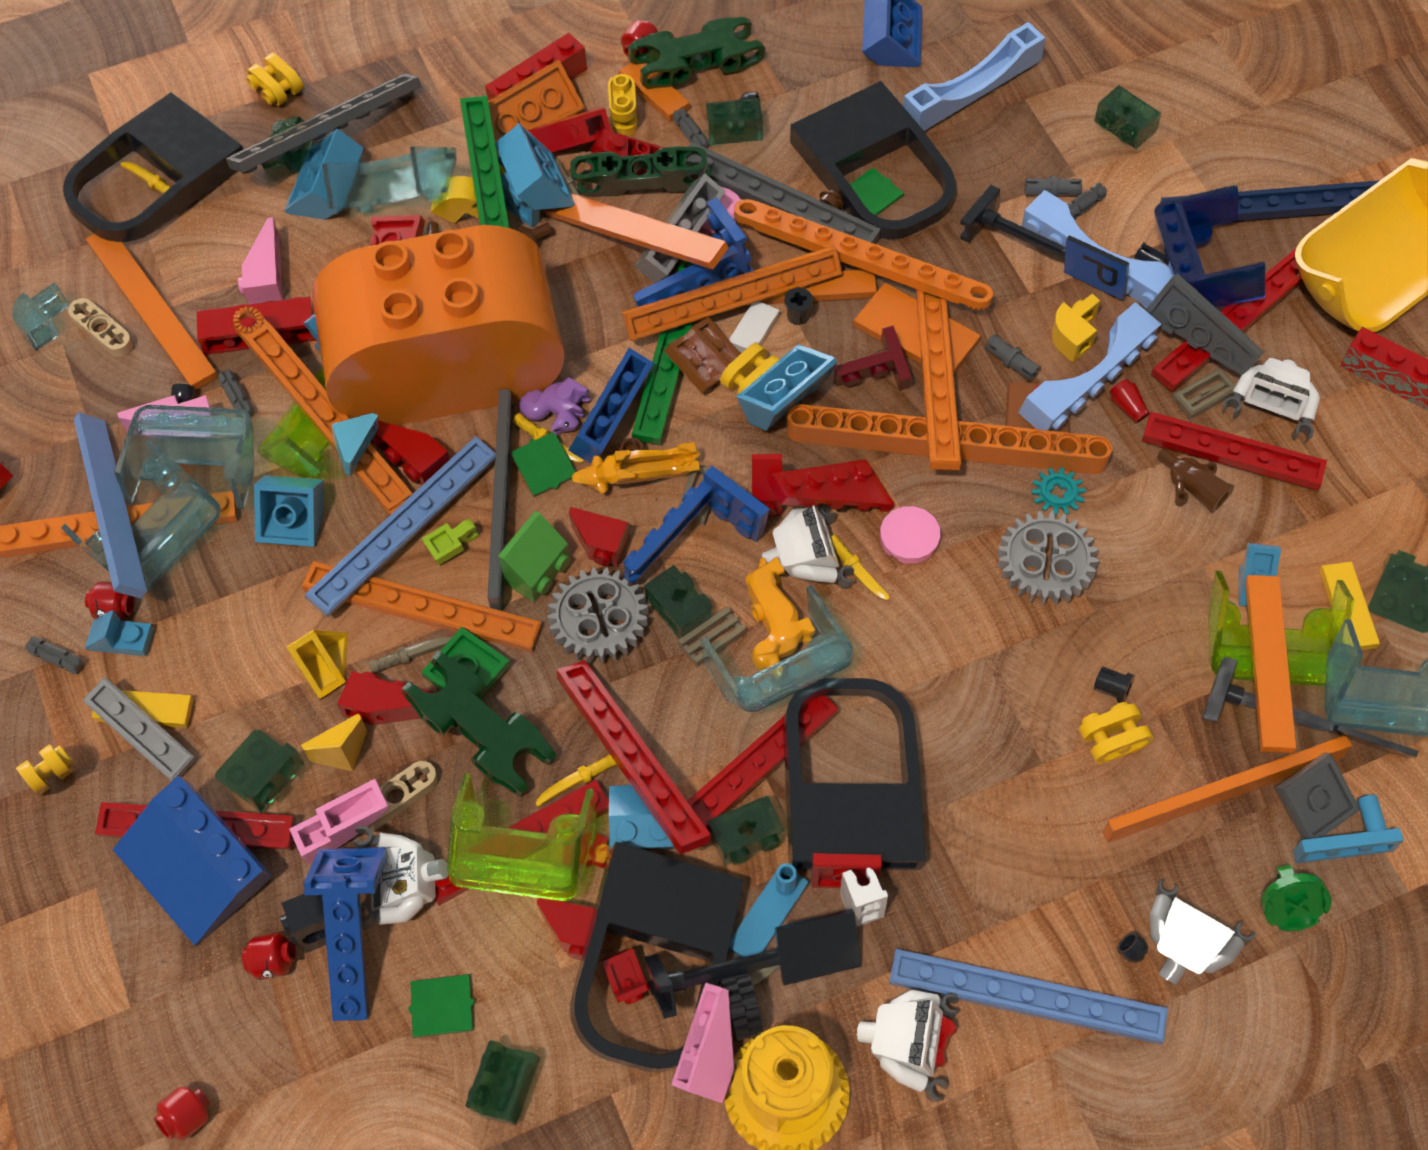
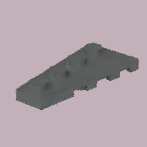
M1178 273L1168 281L1145 310L1161 323V329L1170 334H1178L1187 340V344L1196 349L1198 347L1210 353L1211 358L1241 375L1251 368L1264 354V351Z

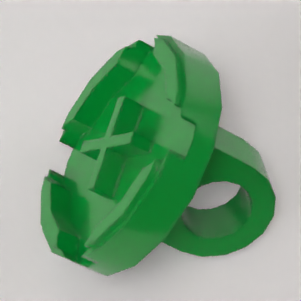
M1290 864L1275 868L1277 880L1268 886L1261 899V908L1267 922L1271 926H1278L1280 930L1287 932L1302 931L1320 922L1319 917L1324 912L1327 915L1332 903V898L1325 882L1314 875L1306 873L1295 874Z

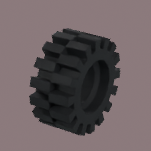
M749 973L721 979L722 988L727 989L729 992L730 1020L736 1041L759 1036L764 1030Z

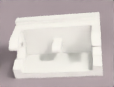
M870 868L866 869V875L870 880L867 886H860L857 883V877L852 870L842 873L840 896L845 909H853L856 927L884 918L888 894L886 890L882 891L875 872Z

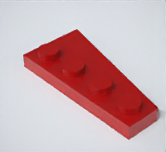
M421 215L371 217V225L373 227L371 246L387 241H398L422 236L425 220Z
M866 459L772 473L767 481L781 505L807 507L814 505L816 507L818 503H822L836 509H841L844 505L856 506L857 510L868 511L870 507H879L880 512H890L895 505Z

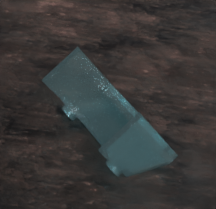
M414 146L410 147L411 154L359 164H322L329 209L357 208L358 213L374 211L373 206L425 197L426 201L441 200L442 194L447 193L457 161L455 147Z
M145 405L137 409L133 415L114 471L126 503H133L140 480L151 481L159 479L166 473L169 463L224 466L223 474L225 480L230 484L238 509H244L254 475L253 423L250 414L242 409Z
M149 439L144 444L164 461L153 475L154 486L162 495L131 526L147 591L216 522L221 512L219 503ZM64 524L61 527L81 549L109 571L100 531L95 532L85 541L68 525Z
M812 585L806 587L808 615L821 635L813 638L808 643L807 649L748 678L743 676L732 678L706 636L700 638L704 665L729 704L747 712H757L845 669L851 664L853 660V646Z
M1345 619L1327 656L1325 712L1328 721L1334 725L1340 724L1355 729L1428 737V659L1422 663L1418 672L1361 666L1360 663L1364 655L1352 620Z

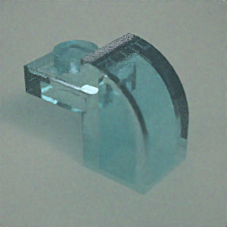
M53 283L32 298L25 292L21 294L13 305L12 317L24 339L37 351L59 336L51 318L69 307V303L62 290Z

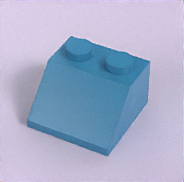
M265 475L254 484L255 542L314 547L317 542L324 511V480Z
M632 785L609 786L610 849L615 842L646 851L676 849Z

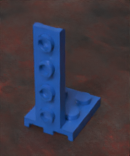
M717 197L707 202L710 214H707L706 217L710 227L715 232L712 237L727 243L729 248L713 270L694 264L636 292L634 300L637 307L726 280L738 274L742 275L753 271L749 264L752 261L751 255L746 250L744 244L747 238Z
M711 465L704 473L703 481L696 488L691 487L685 493L682 499L683 503L677 509L673 507L668 511L661 527L658 530L652 529L645 537L644 545L638 551L633 550L626 557L623 563L625 565L624 578L630 583L637 582L707 504L719 519L729 521L735 526L740 535L745 538L750 537L756 543L764 535L769 508Z
M386 847L319 849L304 881L305 895H322L333 1021L367 1020L369 1007L360 894L375 893L387 860Z

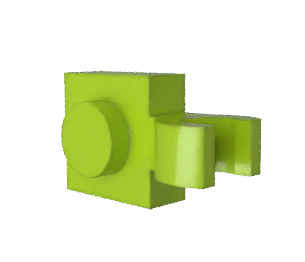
M469 518L453 529L446 523L421 539L439 566L464 551L461 543L471 542L478 538L479 534Z

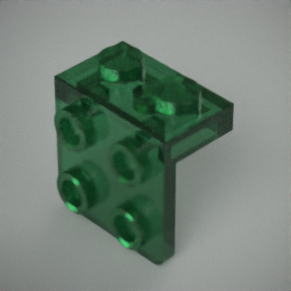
M1398 550L1396 555L1388 553L1384 562L1386 566L1368 604V610L1371 613L1421 633L1428 632V564L1423 566L1414 562L1416 556Z
M254 730L216 771L215 777L221 784L262 813L289 781L296 776L304 766V762L297 749L286 743L282 747L262 731Z

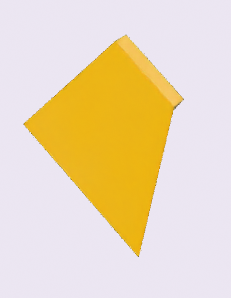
M312 630L286 646L295 666L319 699L346 683L348 632Z
M358 713L303 743L301 746L311 763L354 771L367 729Z

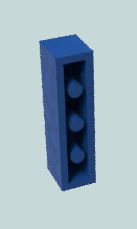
M628 348L568 451L590 464L595 455H601L654 362Z

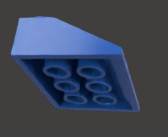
M177 776L150 801L113 848L116 855L195 946H198L273 877L195 787L181 776Z

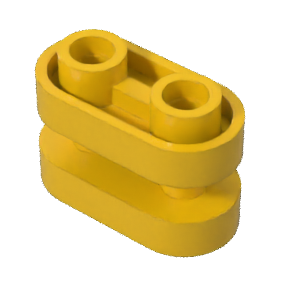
M273 52L263 58L265 68L262 69L258 64H254L246 70L247 77L245 78L248 85L254 91L259 90L263 98L270 105L274 104L278 107L286 102L287 95L285 92L287 90L291 94L296 95L304 89L303 82L298 74Z
M617 74L610 78L608 82L611 128L613 132L630 136L638 128L635 82L629 75Z
M755 342L725 368L721 375L720 383L730 391L738 388V395L780 359L775 355L766 359L767 349Z
M1121 702L1113 706L1109 712L1101 715L1099 713H1092L1082 719V725L1078 730L1084 742L1095 741L1097 743L1090 750L1096 764H1105L1147 747L1154 741V736L1148 726H1136V723L1142 718L1136 704ZM1123 730L1125 731V732H1123V733H1121V734H1118V735H1115V736H1113V737L1108 738V736H1110V735H1112V734H1115V733L1120 732V731H1123Z
M49 744L40 750L39 753L44 760L38 765L34 766L30 761L26 760L16 767L26 783L39 796L51 788L46 781L50 776L56 774L58 778L63 780L73 773L70 766L74 762L60 745L54 748Z

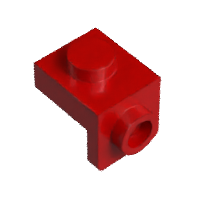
M632 947L600 960L618 1003L623 1001L626 1005L635 1003L645 997L644 992L650 990Z

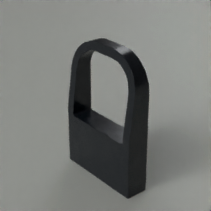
M882 81L790 124L791 145L829 191L834 190L841 195L844 204L843 209L846 213L881 229V236L879 238L901 239L908 237L940 221L950 211L955 194V177L952 169L924 130ZM903 146H908L941 185L943 195L933 205L901 220L880 218L866 208L844 176Z
M170 92L113 131L70 169L63 185L64 198L73 217L98 237L114 242L134 241L151 234L236 173V170L229 168L226 158L242 151L243 148L241 144ZM133 151L175 182L172 187L142 213L123 222L105 221L78 201V195L85 184Z
M823 678L807 683L791 698L783 723L789 864L793 865L796 870H812L813 853L881 855V870H920L926 862L921 783L914 715L907 700L892 686L869 678ZM827 695L868 696L883 702L893 712L898 724L902 784L803 783L798 715L802 707L814 698Z
M614 843L609 850L570 1002V1017L574 1031L582 1044L590 1052L602 1059L648 1072H663L678 1066L684 1045L679 1050L670 1054L653 1055L611 1043L594 1029L588 1015L587 1003L605 933H613L702 959L706 962L705 967L726 962L743 879L623 843ZM721 979L707 983L720 987ZM705 983L701 984V986H700V990H699V995H698V999H697V1004H696L695 1012H696V1009H697V1006H698V1003H699V1000H700V997H701V994H702V991H703V988H704Z

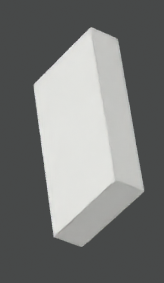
M759 301L752 303L729 341L739 352H743L755 342L762 345L778 319L780 310Z

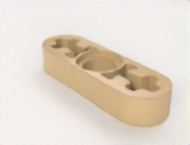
M80 298L69 305L68 313L73 323L112 356L120 358L132 352L134 343L129 333L93 302ZM80 312H88L90 318L87 319V317ZM101 323L108 324L104 331L94 332V328ZM114 336L115 339L118 340V341H119L120 343H122V344H121V345H119L118 343H115V344H114V342H113V340H112L111 338Z
M427 761L415 762L380 786L389 809L369 825L368 828L371 831L377 830L431 792L438 783V776L434 766ZM420 772L428 777V780L424 783L417 778V774ZM407 780L410 786L412 785L414 791L410 793L407 785L404 783ZM394 789L404 791V798L398 803L387 801L388 793Z

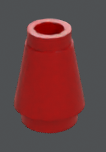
M1128 378L1116 384L1109 391V394L1112 396L1111 401L1132 419L1135 424L1141 422L1150 414L1135 382L1131 383Z

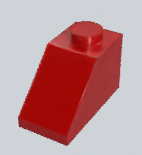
M752 454V496L769 508L768 518L782 516V505L767 482L772 473L782 472V454Z
M570 507L571 527L589 559L601 566L612 565L618 567L630 538L628 522Z
M538 897L537 905L540 914L563 951L567 952L569 957L581 960L594 908Z

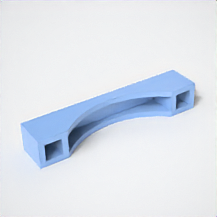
M1027 22L1009 33L983 61L965 74L944 83H925L904 95L903 107L925 131L1040 62L1046 38Z
M1046 190L1024 211L1022 227L1055 241L1066 247V239L1070 235L1129 262L1126 294L1141 303L1145 308H1148L1168 281L1178 273L1158 261L1129 259L1102 248L1088 238L1078 227L1070 213L1068 204Z
M1136 302L1133 303L1116 319L1109 331L1106 356L1099 365L1075 378L1044 381L1026 397L1018 413L1036 429L1051 431L1054 428L1056 431L1059 430L1068 420V414L1071 412L1077 414L1087 401L1085 399L1087 397H1096L1104 388L1106 380L1110 382L1115 380L1122 372V366L1125 363L1130 366L1141 354L1139 351L1142 348L1148 350L1156 342L1158 337L1155 334L1161 323Z

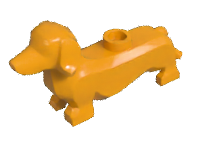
M695 442L679 444L677 445L678 447L668 450L615 451L614 455L607 456L604 461L600 456L595 455L590 466L572 475V481L586 485L587 488L594 489L600 494H605L609 489L608 483L628 484L662 478L682 477L692 471L700 470L699 461H697L700 452L696 450Z
M778 557L773 558L770 562H767L766 558H761L758 568L745 577L748 594L753 602L751 605L752 615L756 622L762 621L769 636L764 641L758 643L752 650V663L757 670L768 671L777 681H780L784 674L780 658L794 654L801 642L805 645H811L813 641L811 636H814L815 629L809 617L798 621V612L795 606L778 588V586H781L778 575L784 574L785 571Z

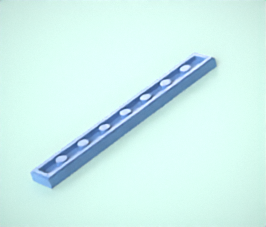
M78 412L74 418V424L113 591L142 598L147 589L106 423L104 420Z
M475 436L305 594V598L327 618L332 615L495 461L496 453Z
M900 949L895 950L889 985L933 993L943 997L953 993L961 1001L1162 1045L1164 1042L1168 1008Z

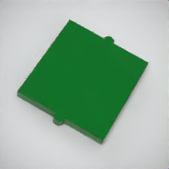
M873 167L850 184L866 208L876 216L904 196V193L891 183L890 178H885Z
M554 432L537 440L530 439L528 444L510 452L533 497L550 489L557 490L559 485L571 480L572 475L576 472Z
M470 974L410 981L411 1006L408 1007V1011L412 1014L413 1038L473 1031L472 1007L475 1005V1001L471 998Z

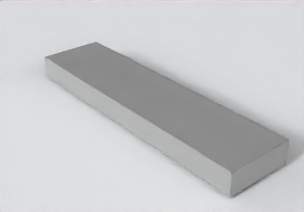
M106 677L82 700L171 781L177 776H182L197 760L194 755Z

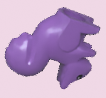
M568 377L563 382L549 385L543 392L539 389L528 391L520 400V410L525 417L535 421L544 419L550 412L555 414L557 417L551 430L557 436L560 433L574 431L579 427V421L576 417L583 418L584 414L582 413L583 409L578 406V403L580 401L588 403L591 398L587 396L589 392L587 388Z

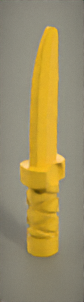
M130 162L120 163L123 168L147 182L148 186L154 191L158 190L163 194L171 187L160 176L153 175L136 164Z
M520 413L516 414L512 422L525 432H528V434L534 437V440L549 434V431L544 427H538ZM560 443L569 460L584 462L583 459L568 451V447Z
M836 534L832 535L831 540L835 553L844 562L843 566H851L854 569L853 574L867 589L876 596L889 600V594L862 567L859 557L856 554L853 555Z
M609 754L587 767L583 765L577 768L578 771L544 791L537 799L536 806H542L582 782L587 784L592 781V777L617 765Z

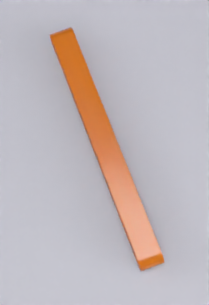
M803 404L792 406L787 413V435L795 442L928 456L925 417ZM957 421L961 460L1040 469L1053 468V470L1064 468V471L1100 474L1107 468L1112 451V444L1102 436ZM1002 444H1007V445H1010L1011 447H1006V446H1003Z

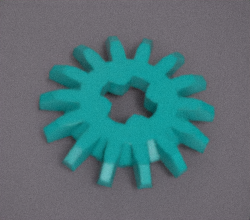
M1049 468L1048 476L1042 472L1038 474L1042 480L1041 482L1033 480L1032 484L1039 489H1031V494L1041 496L1034 499L1036 504L1046 502L1042 507L1043 511L1053 506L1054 514L1057 515L1058 507H1061L1063 513L1068 515L1069 510L1067 506L1076 511L1079 509V506L1074 502L1083 503L1085 498L1078 495L1085 493L1086 489L1077 487L1083 481L1081 478L1074 481L1072 478L1075 473L1072 471L1069 475L1063 474L1064 468H1060L1059 473H1054L1053 468ZM1054 486H1058L1060 490H1066L1063 493V498H1058L1056 494L1051 495L1050 492H1053Z

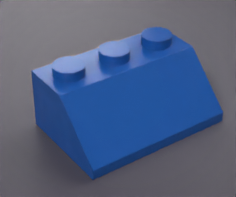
M865 0L862 52L865 56L872 59L879 66H920L922 6L915 0Z

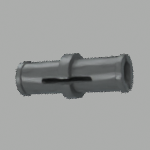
M1050 176V178L1044 179L1026 178L1025 196L1040 195L1044 190L1054 196H1079L1082 193V179H1057V176Z
M997 334L992 335L987 341L988 344H985L984 349L986 351H989L1003 361V365L1009 369L1011 367L1029 382L1033 381L1039 374L1036 370L1038 372L1041 370L1040 365H1037L1023 355L1020 348L1012 347Z

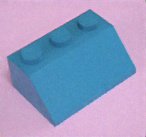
M520 123L495 143L499 153L497 156L498 161L506 169L504 175L513 186L514 190L512 193L519 203H526L533 210L565 208L576 204L553 153Z
M336 129L309 148L284 211L292 215L322 220L329 218L333 214H339L346 203L344 197L354 183L352 179L353 174L361 165L362 159H360L364 147Z
M799 344L736 396L748 423L766 431L775 426L792 406L798 405L829 378L837 364L836 358Z

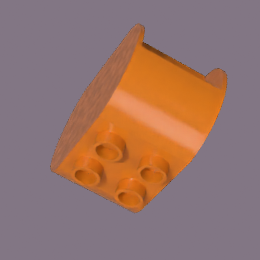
M477 225L357 248L340 255L328 263L318 274L313 284L312 299L327 396L334 409L341 415H347L350 419L374 413L378 415V420L394 425L413 423L498 406L500 389H509L513 402H518L528 391H534L535 389L543 391L551 385L560 374L564 364V349L542 253L531 238L510 228L494 225Z

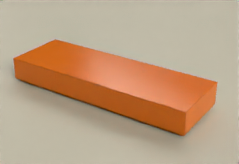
M631 62L619 70L620 74H626L633 78L635 91L669 122L673 120L675 110L678 111L680 108H684L687 111L690 109V102L672 86L656 88L642 86L640 70L647 63L634 64ZM658 73L650 74L647 79L657 77Z

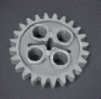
M1038 511L1036 519L1026 514L1024 523L1016 519L1014 528L1008 526L1006 536L1001 537L997 556L1001 557L998 561V567L1004 568L1001 577L1010 578L1009 588L1019 586L1018 596L1023 595L1025 592L1030 593V602L1036 596L1040 597L1042 605L1046 603L1047 598H1051L1053 603L1057 605L1060 596L1065 601L1070 602L1072 593L1078 597L1081 596L1083 588L1088 589L1091 583L1090 579L1095 577L1099 559L1095 558L1098 548L1091 547L1094 538H1084L1087 528L1084 527L1077 530L1076 519L1070 524L1066 523V514H1063L1059 520L1055 519L1054 511L1050 512L1048 518H1044L1041 511ZM1047 535H1051L1052 546L1049 557L1051 563L1048 570V580H1044ZM1029 540H1034V541H1037L1039 544H1035V545H1034V544H1031V543L1028 542V541H1029ZM1059 544H1065L1070 548H1062ZM1025 567H1033L1037 571H1029ZM1061 570L1066 572L1068 575H1060L1056 571Z
M593 567L589 576L583 570H580V579L578 580L571 575L568 576L570 585L567 586L560 583L559 588L562 594L553 593L552 598L555 603L548 604L549 613L551 614L547 615L548 623L551 625V635L556 636V644L558 646L564 644L566 654L575 650L574 653L577 660L583 654H586L588 663L592 662L594 656H599L600 662L604 663L605 655L610 654L613 660H617L616 651L618 650L627 655V644L636 647L638 644L635 636L644 637V628L642 626H648V619L645 616L648 614V605H645V594H639V584L631 586L632 583L625 578L621 580L619 570L613 576H609V571L606 567L602 574H598L596 568ZM588 593H592L595 598L599 614L603 617L605 629L609 634L608 637H604L597 615L593 613ZM607 594H611L614 596L611 599L607 600L601 598L602 596ZM575 605H584V608L582 609H572ZM615 620L625 621L621 625L611 624ZM586 630L595 631L594 634L589 636L582 635Z

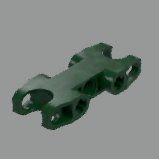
M746 17L720 18L707 22L702 27L700 33L675 38L671 32L661 31L635 40L628 46V58L634 64L649 63L640 70L642 86L647 88L671 87L688 81L694 71L718 66L721 72L732 73L755 65L764 59L765 46L758 40L744 41L751 35L752 23L750 19ZM744 25L740 32L733 33L735 28ZM640 48H648L647 53L635 54ZM753 50H757L756 54H754L753 56H745L746 53ZM659 72L657 77L647 79L650 74Z
M664 147L657 150L655 154L619 156L615 152H598L577 156L570 161L571 178L577 181L578 192L586 197L621 196L627 193L628 190L663 188L668 192L687 191L694 182L690 175L700 174L705 171L706 175L711 178V167L707 164V153L700 147ZM693 154H697L702 158L701 162L686 160ZM581 163H588L592 167L591 170H584L580 174L576 172L578 165ZM639 169H647L644 175H635ZM583 183L597 184L595 188L590 190L583 187Z
M437 651L432 656L431 663L444 677L446 683L444 689L431 694L420 690L416 685L408 682L402 688L401 693L415 709L420 719L439 735L444 736L452 726L456 728L479 749L471 758L475 767L492 782L521 797L528 786L515 772L513 759L520 754L526 753L537 757L541 762L549 765L557 754L545 741L539 730L518 712H513L506 721L479 699L487 690L485 683L467 666Z

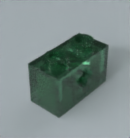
M1118 85L1098 103L1094 122L1137 150L1157 131L1161 112Z
M759 98L706 103V123L710 146L763 140V117Z
M673 565L646 583L644 589L646 600L680 639L710 619L713 607L705 594L699 595L693 588L694 584L686 572L680 573Z
M768 795L708 820V831L724 866L731 863L733 865L742 864L749 860L752 854L761 850L763 852L772 851L780 846L781 841H784L785 829ZM747 830V832L749 834H753V836L748 837V835L746 833H742V831Z

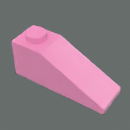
M273 217L267 218L242 264V277L238 278L240 294H245L249 304L283 300L280 235Z
M705 983L671 1085L723 1103L725 1095L731 1087V1076L734 1070L729 992L727 989Z

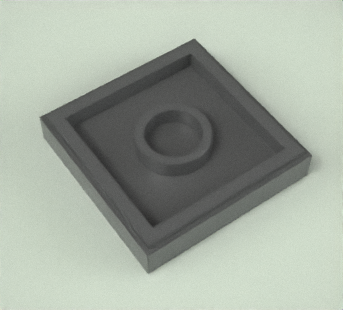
M1323 753L1275 787L1302 840L1325 836L1360 810L1330 753Z

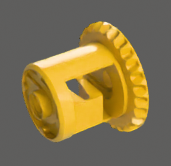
M785 1025L768 1029L759 1036L751 1038L743 1047H740L737 1054L733 1057L734 1070L731 1076V1087L724 1098L728 1117L738 1134L758 1150H817L826 1144L841 1127L848 1110L850 1098L849 1080L845 1067L829 1044L824 1043L818 1036L806 1029Z

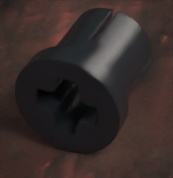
M793 288L785 295L784 304L790 323L800 325V317L801 324H805L809 320L813 296L805 288Z
M1102 666L1096 678L1094 690L1117 698L1118 703L1125 702L1130 693L1135 675L1129 672L1125 675Z

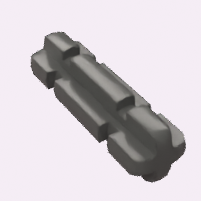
M680 108L678 111L675 110L673 120L680 127V130L689 142H694L708 149L709 140L704 134H701L702 131L694 120L689 117L688 112L684 108Z
M1096 183L1090 187V190H1086L1072 200L1068 207L1073 219H1076L1077 215H1081L1095 205L1096 202L1106 196V187L1101 183Z
M226 370L225 372H220L218 375L219 383L225 389L224 392L233 408H236L235 411L238 417L241 419L251 417L254 414L253 406L249 400H246L247 396L239 382L235 380L236 376L233 371Z
M36 636L31 637L29 642L26 643L25 649L28 650L29 654L41 657L42 660L59 668H66L65 670L72 674H78L84 666V661L81 657L73 653L68 654V651L49 642L45 643L43 639Z

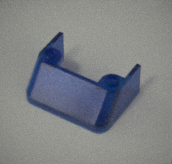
M1237 185L1166 200L1155 207V223L1172 277L1178 273L1214 307H1222L1265 297L1266 265L1264 262L1205 274L1196 248L1197 246L1207 244L1212 239L1211 226L1238 221Z

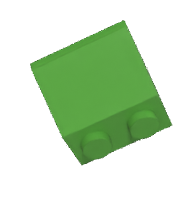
M537 511L533 512L498 555L505 585L533 602H536L540 595H545L550 590L553 579L559 572L562 573L566 570L571 560L566 540Z

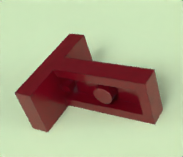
M894 325L882 328L881 341L885 351L834 367L833 377L837 387L841 385L846 387L854 386L861 382V379L871 376L872 378H880L892 370L899 391L910 388L912 376Z

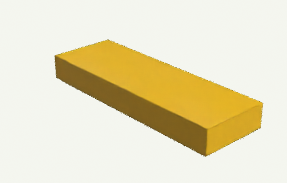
M1352 561L1322 565L1319 572L1346 653L1376 649L1380 642Z
M121 690L161 727H188L194 702L191 695ZM93 711L92 719L95 722H105Z

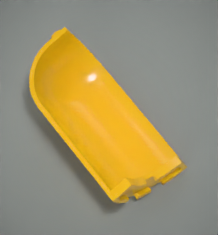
M1410 158L1309 232L1296 248L1297 266L1302 280L1312 297L1330 316L1351 329L1360 331L1364 327L1372 332L1379 331L1428 295L1427 161Z

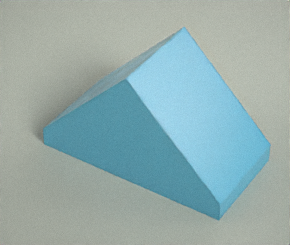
M370 413L332 424V437L345 474L349 476L352 475L378 430L377 414Z

